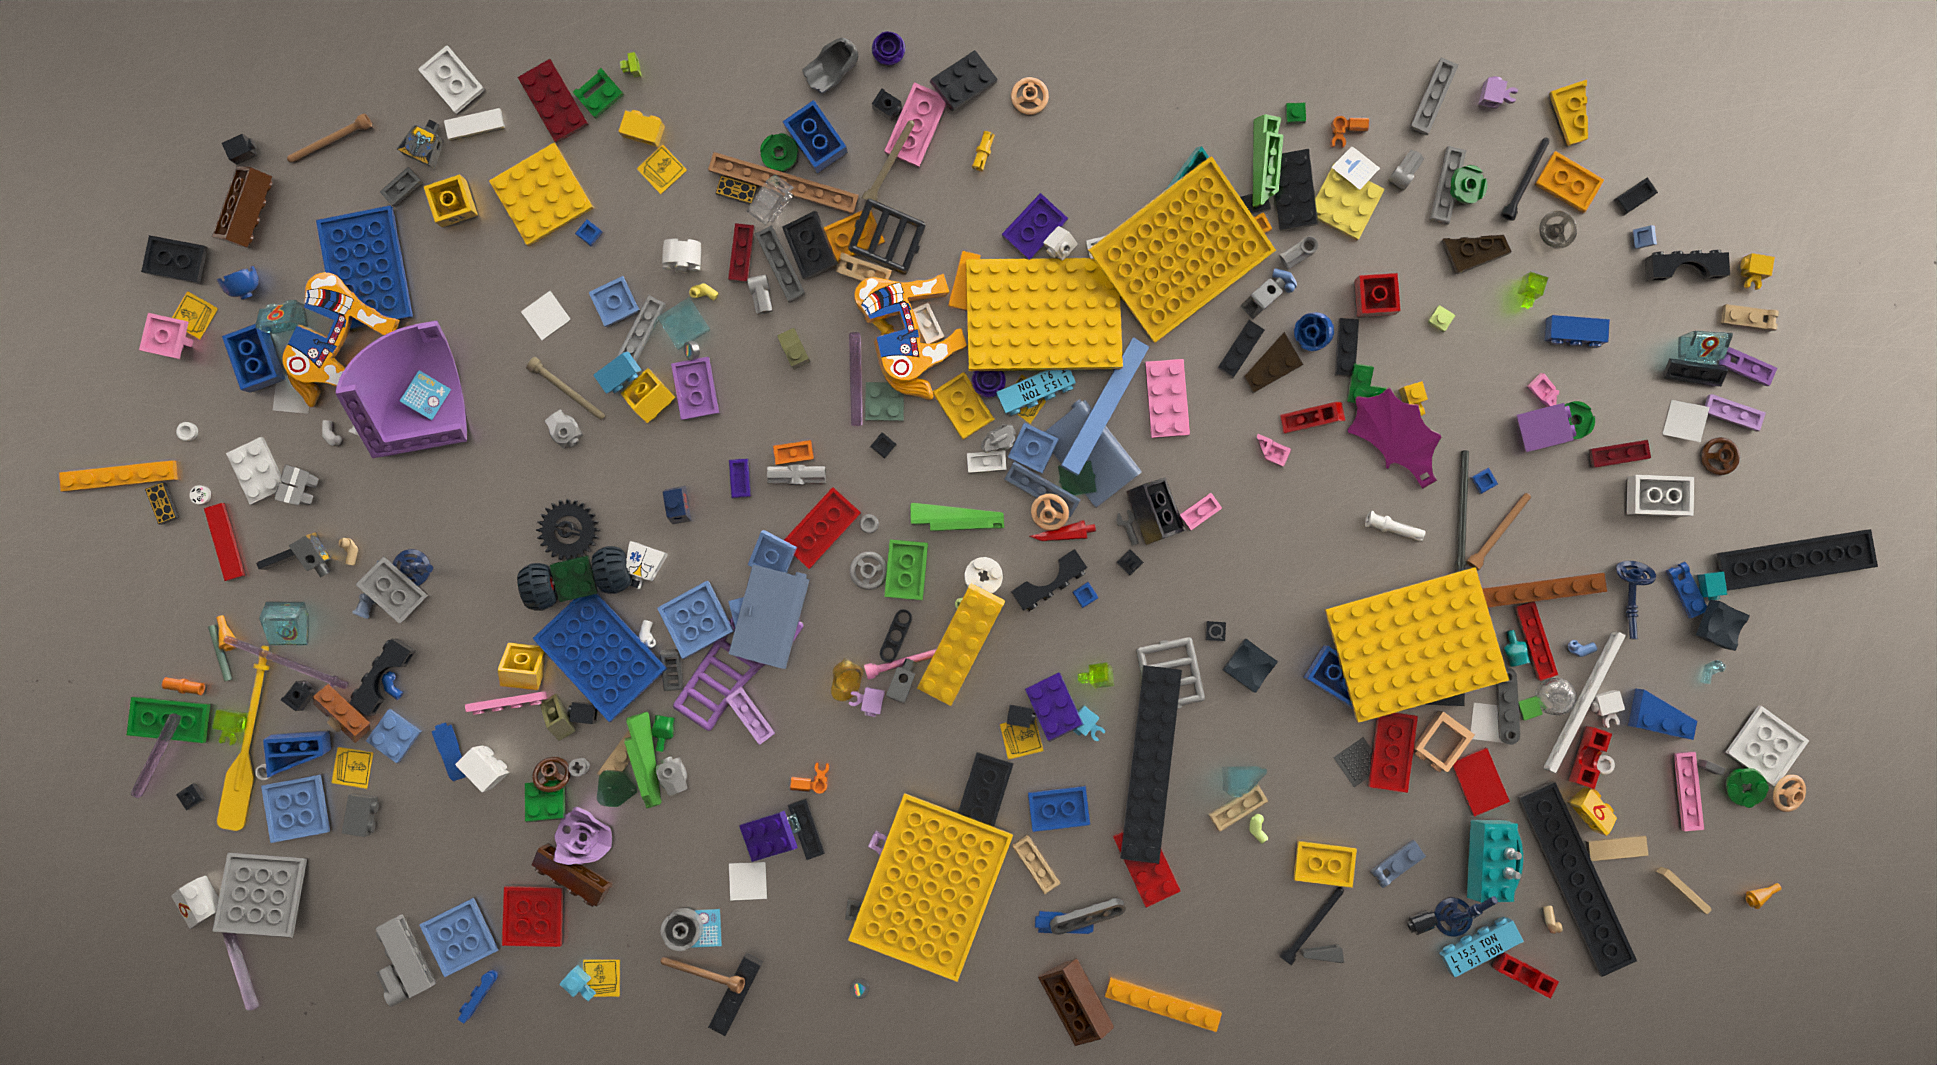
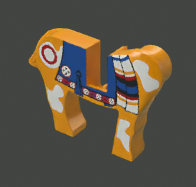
M326 272L314 275L307 282L304 308L334 320L328 336L305 326L297 325L282 357L291 385L303 397L309 407L316 405L321 393L319 387L314 382L337 386L346 368L335 359V356L347 338L353 317L382 335L395 331L400 322L398 319L383 316L374 308L365 305L356 297L354 292L347 288L338 276Z
M944 274L930 280H916L913 282H896L876 277L867 278L857 286L854 293L855 303L858 309L865 315L864 319L867 323L900 314L904 329L876 337L874 340L880 369L887 382L895 390L902 394L920 397L928 401L934 397L930 382L917 378L926 370L938 366L949 356L963 351L967 347L961 328L956 329L947 339L934 344L920 343L918 324L909 301L946 297L949 289Z

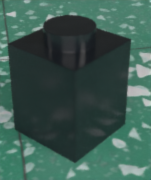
M244 134L222 142L228 159L236 165L257 156L255 142Z
M572 702L569 705L567 716L570 717L569 722L597 723L598 710L592 703Z
M1009 705L1006 724L1030 728V724L1034 725L1036 713H1032L1033 708Z

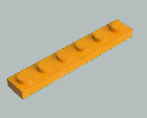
M174 460L59 472L61 492L178 480L177 465Z
M1112 977L1109 978L1104 995L1106 998L1217 1032L1222 1016L1220 1011Z

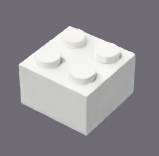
M483 745L471 748L455 764L481 792L493 789L509 773L506 770V764L501 760H497L493 756V751Z

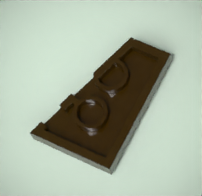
M1504 235L1442 239V243L1457 274L1509 255L1512 252Z
M1285 332L1243 377L1252 393L1257 392L1303 365Z

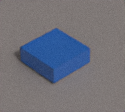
M586 219L575 234L592 246L603 232Z
M1489 468L1470 477L1480 494L1498 485Z
M1089 582L1072 592L1082 608L1099 598Z

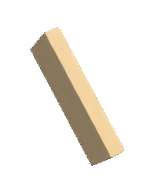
M1257 784L1210 813L1209 817L1220 832L1269 801Z
M1026 835L1012 845L1044 894L1061 884L1029 835Z
M1644 835L1586 841L1587 852L1591 861L1649 856L1647 837Z
M1660 867L1656 871L1699 912L1708 915L1712 910L1710 906L1669 869Z

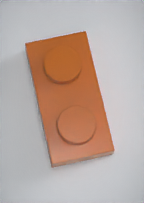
M811 440L773 446L776 465L814 460Z

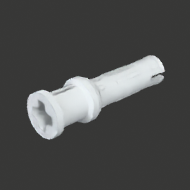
M1374 511L1368 513L1365 521V527L1369 528L1371 526L1380 529L1383 533L1389 531L1422 542L1425 536V530L1393 521L1389 516L1383 517L1374 514Z

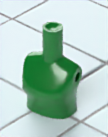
M655 715L651 732L652 736L657 738L656 751L663 752L665 740L673 738L675 718Z

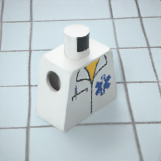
M630 541L626 567L629 574L633 576L629 586L640 589L644 579L653 581L668 554Z

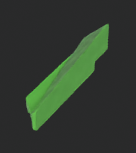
M1264 114L1253 121L1254 207L1264 204L1268 198L1279 191L1283 134H1278L1281 117Z
M911 503V525L930 524V531L1004 528V514L1002 512Z
M644 712L626 718L631 737L625 738L624 743L641 797L647 809L660 805L661 796L656 774V760L649 713Z

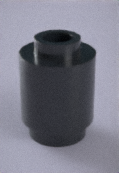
M1425 910L1410 916L1407 925L1411 933L1414 932L1416 935L1434 929L1438 925V921L1432 910Z

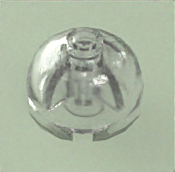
M1547 678L1538 685L1535 691V696L1538 698L1541 710L1549 715L1561 716L1569 713L1577 701L1575 688L1570 682L1562 678Z

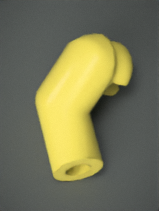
M707 284L695 285L689 290V295L692 298L707 296L714 301L719 295L718 292Z

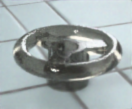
M1564 211L1548 213L1543 217L1539 226L1541 239L1552 248L1569 246L1575 240L1578 231L1575 219ZM1553 217H1563L1559 224H1546ZM1569 222L1572 231L1570 237L1566 240L1564 227ZM1550 239H1552V240L1559 239V242H1560V243L1553 242V241H1551Z

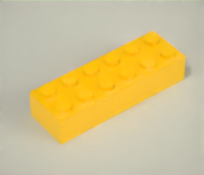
M972 583L969 585L917 689L952 706L1005 600Z

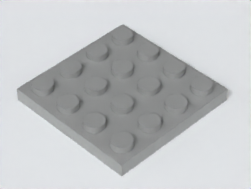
M228 853L213 932L293 938L307 859Z

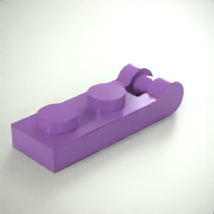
M1725 347L1724 357L1720 359L1718 366H1725L1727 369L1762 385H1771L1777 371L1776 367L1734 348ZM1732 357L1736 358L1735 363L1730 362Z

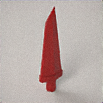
M1082 520L1057 530H1049L1029 537L1040 541L1088 539L1087 533L1096 532L1095 524L1085 525V521Z

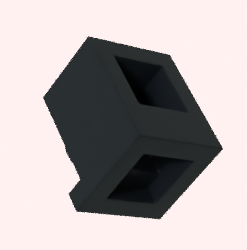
M881 88L872 102V109L890 121L894 117L897 118L902 111L901 101L883 88ZM888 101L892 104L891 106L887 107L885 106V103Z
M305 680L295 681L286 695L281 698V701L295 712L303 711L316 694V691Z

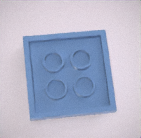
M705 581L657 608L682 659H686L734 632L709 581Z
M321 775L261 786L270 843L330 832Z
M474 898L420 924L421 930L444 977L499 950Z

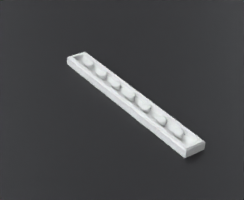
M1620 632L1611 633L1544 765L1545 770L1553 773L1557 772L1626 635Z

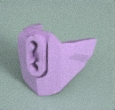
M574 807L570 813L565 815V819H561L554 835L557 845L554 861L571 865L599 860L612 847L610 827L596 820L590 812ZM566 826H570V833L565 832ZM585 833L587 840H584L581 835Z

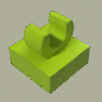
M627 53L628 60L620 61L621 70L623 73L631 72L633 77H640L641 71L636 53Z

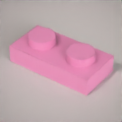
M1210 493L1179 516L1191 531L1221 510L1222 507L1213 494Z

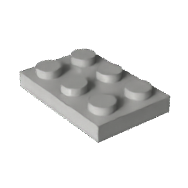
M384 556L356 583L357 587L399 624L428 596Z

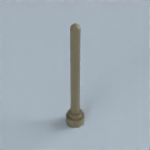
M909 120L871 189L868 188L867 192L865 191L861 198L864 200H878L877 192L915 125L914 121Z
M533 357L526 366L528 371L536 374L539 373L600 420L604 418L603 412L543 368L542 361L537 357Z

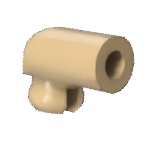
M350 538L340 539L339 547L347 552L345 564L355 566L358 547Z
M1553 906L1543 907L1544 919L1549 931L1553 934L1561 933L1563 930L1562 924L1555 922Z

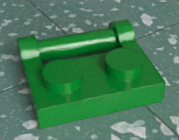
M602 68L598 69V73L583 86L573 91V94L595 119L624 95ZM602 79L606 82L585 99L583 95Z

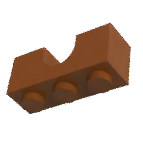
M329 684L313 696V704L326 717L330 715L340 725L341 731L354 743L370 731V722Z

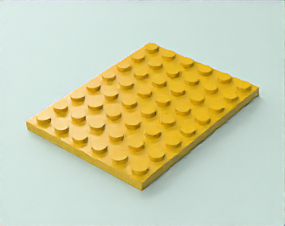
M1210 156L1090 247L1088 251L1148 336L1155 343L1275 252L1276 249L1214 158Z
M966 259L969 371L1123 368L1120 295L1094 259Z
M1476 567L1324 609L1358 723L1509 680Z
M904 793L848 941L958 982L1013 834Z

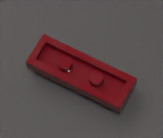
M735 223L728 276L729 281L748 283L747 278H749L754 225Z
M1648 440L1589 449L1592 468L1651 459Z

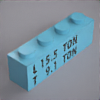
M1046 370L996 393L1005 415L1010 414V416H1014L1021 412V408L1026 406L1028 409L1038 405L1037 401L1042 399L1048 401L1055 398V394L1060 391L1066 393L1073 390L1076 381L1071 370Z
M1501 917L1494 921L1495 924L1478 929V933L1462 937L1460 939L1461 942L1445 946L1439 954L1449 973L1453 977H1457L1524 942L1514 921L1508 917Z

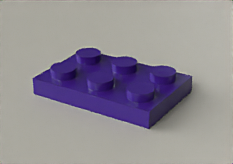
M1040 193L1002 233V237L1026 259L1030 260L1045 245L1043 242L1058 226L1062 227L1067 222L1068 217Z
M1060 672L1025 689L1049 742L1084 725Z
M785 811L739 825L752 862L798 848Z

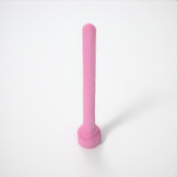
M937 649L906 658L916 663L931 659ZM905 658L877 666L876 664L872 665V663L864 665L868 680L876 678L875 676L879 675L880 672L902 667Z

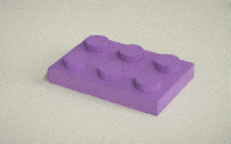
M703 357L672 363L671 367L681 420L719 414L710 358Z

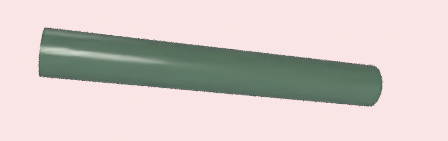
M216 625L208 626L224 682L230 681L232 676L224 650L219 649Z

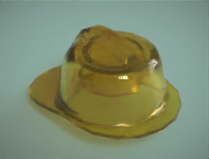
M843 658L842 662L838 663L832 671L831 695L837 701H846L854 697L855 695H852L851 692H858L863 676V669L848 661L847 658Z

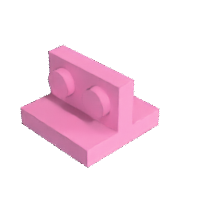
M148 313L139 350L180 359L184 346L192 347L193 340L185 337L189 322Z

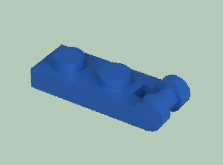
M1682 562L1678 564V567L1666 570V574L1688 617L1694 618L1704 613L1707 604L1690 573L1688 564ZM1682 574L1683 579L1681 580L1678 579V575Z
M490 970L481 977L482 984L480 987L476 986L470 994L472 999L469 1003L465 1002L459 1010L461 1015L458 1020L463 1024L471 1018L497 980L498 974L495 970Z

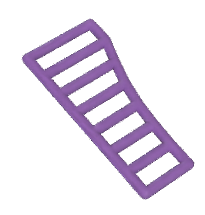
M731 617L729 622L735 632L733 617ZM800 621L797 625L794 640L803 628V623ZM728 636L713 644L673 704L675 710L707 731L712 730L729 703L724 698L718 706L693 688L700 679L727 697L739 687H743L765 665L735 656L751 667L742 676L714 657L720 647L729 652L731 644L725 641ZM710 663L737 681L731 690L704 673ZM688 695L714 712L708 722L682 705Z

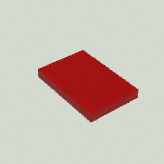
M1485 747L1458 758L1452 766L1474 817L1510 802L1488 748Z

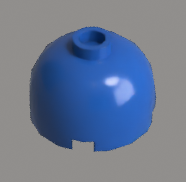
M249 267L251 271H248L247 268L223 276L224 281L221 278L216 280L225 294L231 297L240 296L242 300L253 296L251 292L257 289L259 285V277L255 267Z
M1307 313L1295 324V339L1299 341L1303 349L1318 351L1326 347L1333 339L1334 325L1330 318L1323 313Z

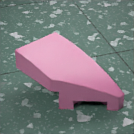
M1540 373L1527 387L1545 406L1556 405L1559 390H1555L1556 387L1544 373Z
M1258 434L1257 438L1265 459L1284 468L1291 449Z

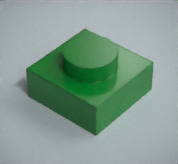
M1306 102L1286 103V124L1305 123Z

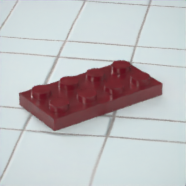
M551 59L517 77L555 143L562 141L589 125Z

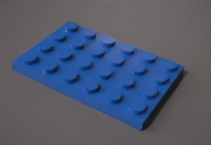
M391 205L316 220L325 272L338 276L361 302L374 308L381 315L398 320L413 318L393 207ZM353 317L350 330L368 327Z
M599 594L574 599L532 638L608 722H612L667 670L666 666Z

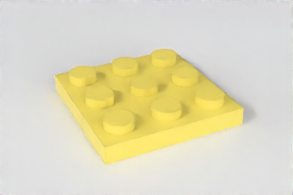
M1331 167L1316 196L1318 221L1358 241L1385 189L1368 181L1359 190Z

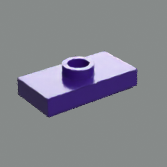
M749 459L729 460L731 498L751 497Z

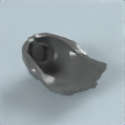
M838 38L825 45L818 57L802 69L812 89L815 88L820 93H824L836 86L844 75L855 66L858 60L857 48L846 38Z

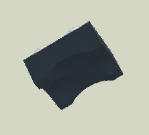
M1710 599L1696 635L1724 649L1736 651L1739 634L1743 626L1748 622L1750 615L1736 610L1721 601Z
M1244 639L1222 670L1256 693L1278 661L1248 639Z

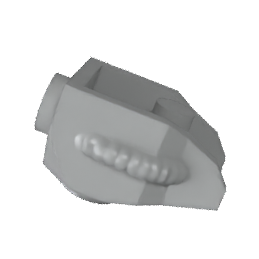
M561 409L545 420L549 426L551 438L563 449L568 446L570 448L575 446L579 442L578 439L583 436L574 418L565 415Z
M1003 424L990 431L981 442L982 450L987 453L1001 448L1004 451L1012 447V443L1016 440L1014 437L1016 432L1011 424Z
M670 756L660 760L661 764L656 766L657 779L659 784L666 789L668 796L687 790V771L680 757L672 760Z

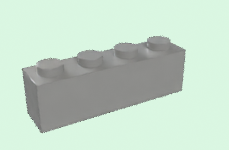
M403 914L376 927L377 938L383 943L385 954L388 959H391L394 965V973L397 977H400L403 983L402 989L405 994H408L409 998L436 984Z

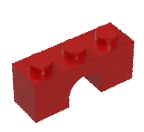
M1586 726L1568 781L1595 789L1600 775L1597 763L1600 755L1603 752H1607L1612 733Z
M1506 952L1497 955L1491 966L1498 972L1515 981L1517 980L1550 999L1559 983L1555 978Z

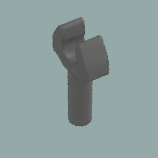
M1127 510L1128 521H1123L1120 513H1118L1116 522L1118 526L1125 527L1133 546L1139 544L1132 526L1136 518L1133 512Z

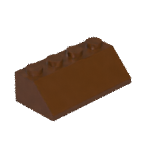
M236 166L212 234L213 238L246 248L251 244L253 240L252 233L254 227L259 223V213L266 204L265 196L272 187L271 179L273 176L252 167Z
M549 843L538 848L531 864L535 867L537 873L543 876L546 874L552 878L551 881L558 886L563 885L568 888L567 891L571 895H579L584 899V903L591 907H597L602 903L613 885L611 882L582 864L566 865L555 862L554 853L556 847Z
M1077 958L1064 962L1038 977L1075 1046L1101 1040L1114 1028Z

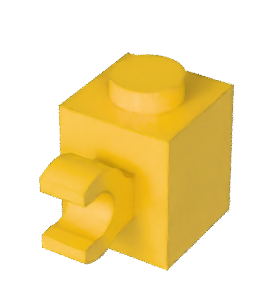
M1755 253L1745 256L1740 263V269H1742L1741 276L1750 278L1745 281L1744 287L1749 288L1751 282H1754L1755 290L1760 289L1762 286L1761 279L1772 276L1775 257Z
M1423 381L1400 388L1399 393L1402 402L1419 405L1421 416L1425 415V410L1421 403L1428 400Z

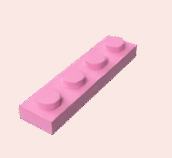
M546 691L465 704L466 712L472 711L473 715L485 713L484 709L491 708L492 712L504 710L503 706L510 705L511 709L523 707L522 703L530 702V706L542 704L541 700L547 699Z
M1696 752L1673 753L1682 831L1704 830Z

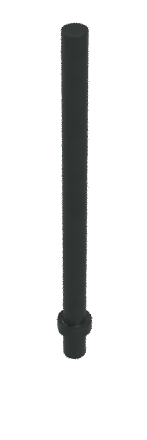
M1467 450L1461 451L1457 561H1455L1457 572L1465 570V566H1467V561H1465L1469 451Z

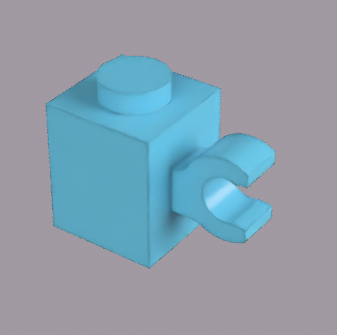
M1083 705L1078 712L1084 725L1073 730V732L1079 736L1081 734L1086 736L1091 731V737L1095 741H1099L1095 736V732L1100 730L1102 733H1105V730L1095 724L1099 717Z
M578 965L559 984L572 997H575L580 992L589 1001L596 994L587 985L591 977Z

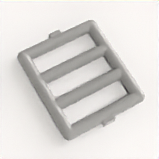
M1190 637L1169 642L1167 640L1159 641V644L1140 647L1136 650L1142 677L1143 665H1147L1145 654L1186 646L1188 657L1148 665L1163 668L1190 665L1192 676L1181 678L1180 686L1194 683L1196 695L1179 698L1178 709L1182 708L1183 705L1205 700L1193 640Z

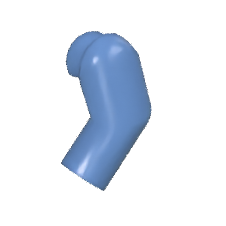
M1274 269L1272 277L1283 279L1285 291L1292 293L1297 287V282L1292 273Z
M1572 640L1568 644V650L1578 657H1584L1597 651L1594 642L1583 646L1577 640Z

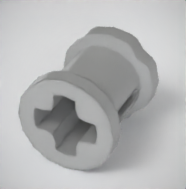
M578 758L570 762L568 769L571 775L578 777L589 771L590 764L585 758ZM576 765L583 766V769L579 770L576 768Z

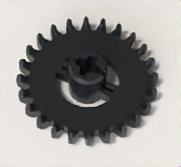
M568 498L565 504L562 500H558L559 506L551 503L553 509L545 508L548 514H540L544 521H537L538 524L542 525V528L536 529L537 532L542 533L537 539L544 540L540 546H548L545 552L553 551L551 555L553 558L559 554L558 560H562L564 556L566 560H570L571 556L578 558V554L583 557L585 556V550L591 552L589 546H596L593 539L599 538V536L595 535V532L600 531L599 528H595L599 521L593 520L596 514H589L591 507L584 509V502L578 506V500L576 499L571 504ZM573 516L581 523L582 530L578 529L577 525L570 521H562L559 524L557 522L563 517ZM557 526L562 528L568 527L571 530L580 532V534L575 532H566L563 529L557 528ZM555 530L563 538L571 539L576 535L580 536V538L574 543L564 544L556 537Z

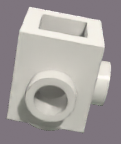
M1060 226L1043 242L1048 248L1046 250L1051 257H1058L1061 260H1064L1078 245L1070 232Z

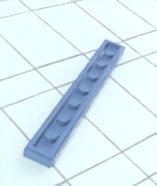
M1134 337L1131 339L1122 355L1123 368L1114 369L1061 467L1076 476L1079 475L1149 346Z

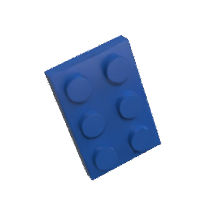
M1086 786L1028 792L1033 832L1090 825Z

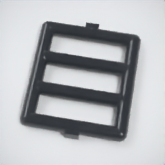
M867 199L861 216L854 225L855 231L848 250L905 275L909 271L914 255L920 249L918 245L926 223L873 199ZM874 208L881 211L882 214L869 248L865 250L858 247L857 244L870 211ZM890 215L900 219L887 254L883 258L874 253ZM909 223L916 226L917 229L903 265H900L892 260L905 226Z

